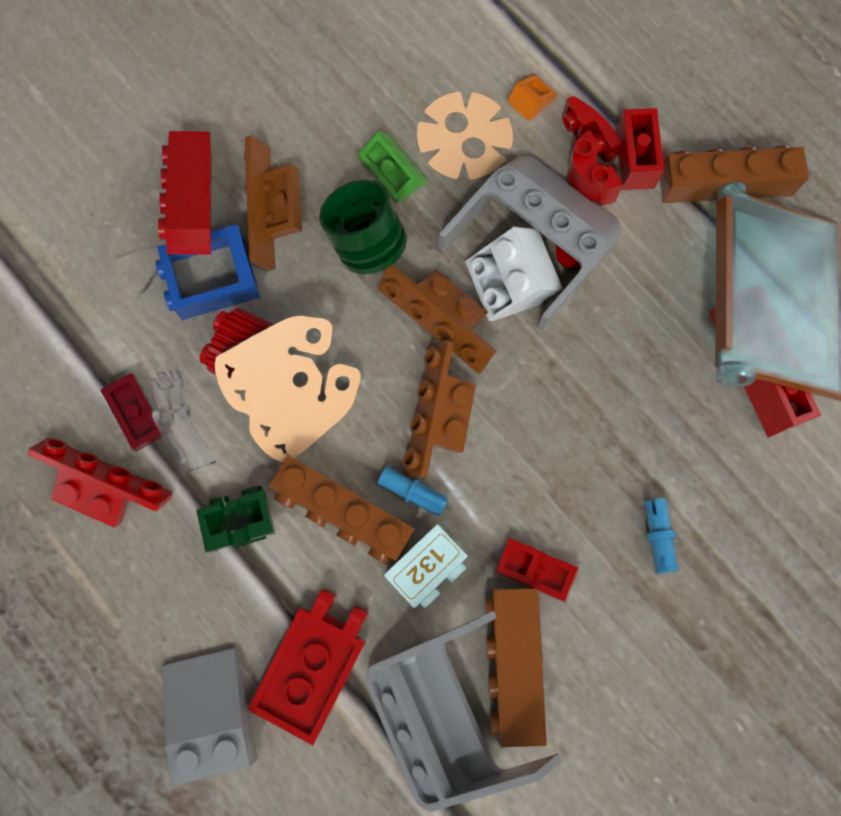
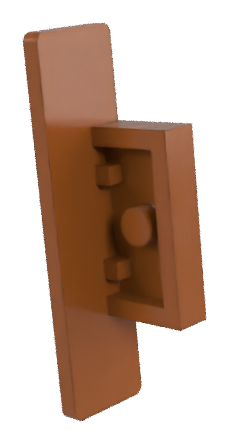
M250 135L245 137L244 152L246 163L245 190L247 193L248 212L246 220L249 238L247 250L252 264L271 271L275 270L274 239L302 231L299 169L292 164H288L271 170L269 147Z
M391 265L387 267L378 285V290L437 340L453 342L452 352L477 373H481L496 353V350L476 334L473 329L484 320L488 312L438 270H435L419 284H416L396 266Z
M449 340L431 344L425 354V372L417 392L418 406L410 426L412 435L409 449L406 451L403 459L405 467L403 474L412 479H424L427 477L433 446L454 453H463L476 385L447 375L454 344Z

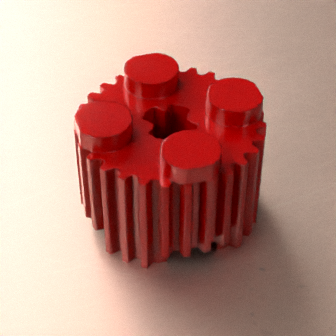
M235 308L230 313L221 311L213 323V330L215 332L214 337L210 340L211 344H206L200 353V363L207 366L206 369L216 375V356L274 324L240 308ZM225 364V368L228 369L227 376L228 378H231V374L235 370V368H232Z

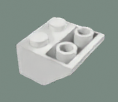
M513 227L465 261L483 308L488 312L487 318L489 321H495L538 306L563 290L537 229Z

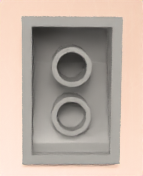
M236 648L162 665L165 746L172 786L248 768L257 761V755Z

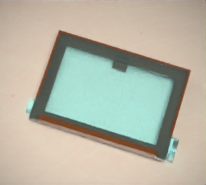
M732 182L726 185L725 188L722 187L717 192L715 367H717L716 380L718 383L730 387H741L752 384L757 378L841 401L840 225L746 195V185L741 182Z

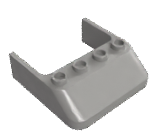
M520 156L496 170L439 233L438 250L444 253L491 199L495 197L579 262L580 272L542 315L537 328L543 332L616 246L621 237V227L614 218L531 156Z
M494 611L370 666L366 672L367 688L416 803L426 811H436L539 781L562 761L558 753L509 769H501L492 759L447 656L445 643L496 619L497 616Z

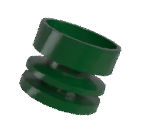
M370 180L349 182L332 192L321 206L319 214L321 226L329 241L334 245L342 264L351 272L361 275L378 273L393 265L400 259L406 249V232L386 188L378 182Z

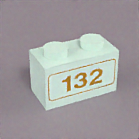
M437 524L384 576L414 609L419 604L425 609L441 594L436 589L437 586L446 578L452 583L467 568L462 562L468 556Z

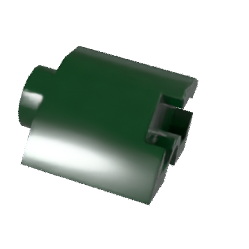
M262 486L242 490V496L234 501H230L229 496L211 499L208 501L207 507L196 510L205 553L217 552L219 549L234 546L235 548L267 539V535L276 534L266 491L262 489Z

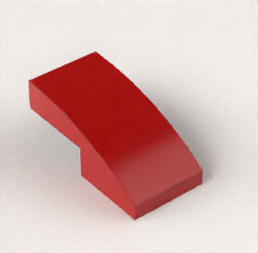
M509 538L495 572L529 588L538 589V592L566 603L579 568Z

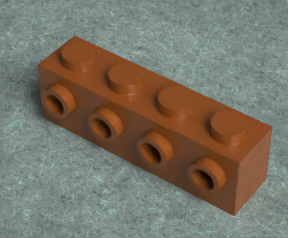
M779 145L772 149L745 147L738 151H724L723 149H711L702 153H691L686 150L677 151L669 154L664 162L665 171L660 178L662 203L717 200L718 191L725 193V196H732L734 199L794 196L809 179L804 147L791 148L789 145Z
M289 455L269 485L277 493L274 497L275 500L290 509H293L295 505L302 507L308 511L305 517L324 528L326 523L339 529L336 536L353 546L356 545L357 541L370 547L367 554L385 565L389 559L395 563L399 561L415 533V528Z

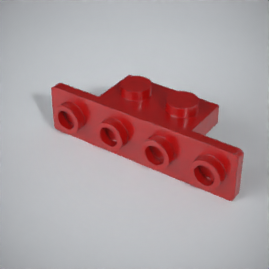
M47 438L29 448L28 456L58 469L51 500L113 528L122 523L128 500L150 510L158 511L172 498L173 492L163 488L158 482L137 477L126 468L112 466L99 460L94 454L81 452L67 446L62 440Z

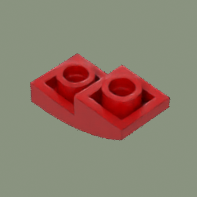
M575 96L567 98L562 114V121L566 130L569 133L572 132L576 140H578L582 134L590 129L601 147V151L598 154L604 164L616 159L623 142L611 125L584 101Z

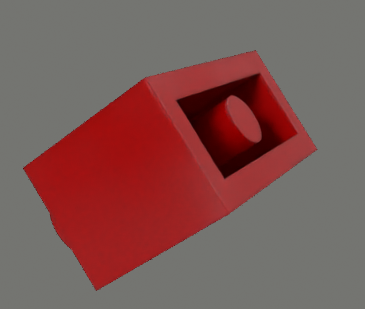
M624 109L615 130L623 142L618 153L620 178L623 184L622 190L655 189L665 171L658 109Z

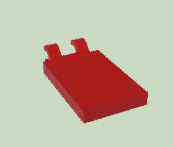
M325 588L321 589L311 611L303 607L299 608L247 709L312 746L315 744L366 643V640L358 637L357 634L369 614L367 610L356 605L351 611L346 624L328 615L327 613L337 595Z

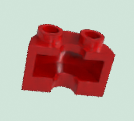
M589 129L579 137L574 145L568 163L566 176L568 184L590 201L600 202L599 205L601 206L615 203L623 184L612 165L603 166L597 161L596 155L601 151V147Z

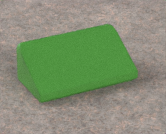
M378 130L357 154L398 203L428 181L422 171L391 135Z

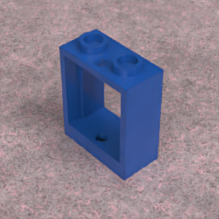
M238 224L211 231V251L230 247L239 283L183 298L174 262L196 255L167 254L166 244L157 246L160 259L156 260L155 263L161 280L166 279L168 290L164 291L169 311L174 310L182 320L261 298L245 240Z

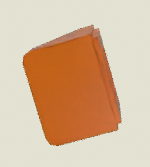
M534 74L516 83L508 98V103L526 120L530 121L555 100L557 94Z

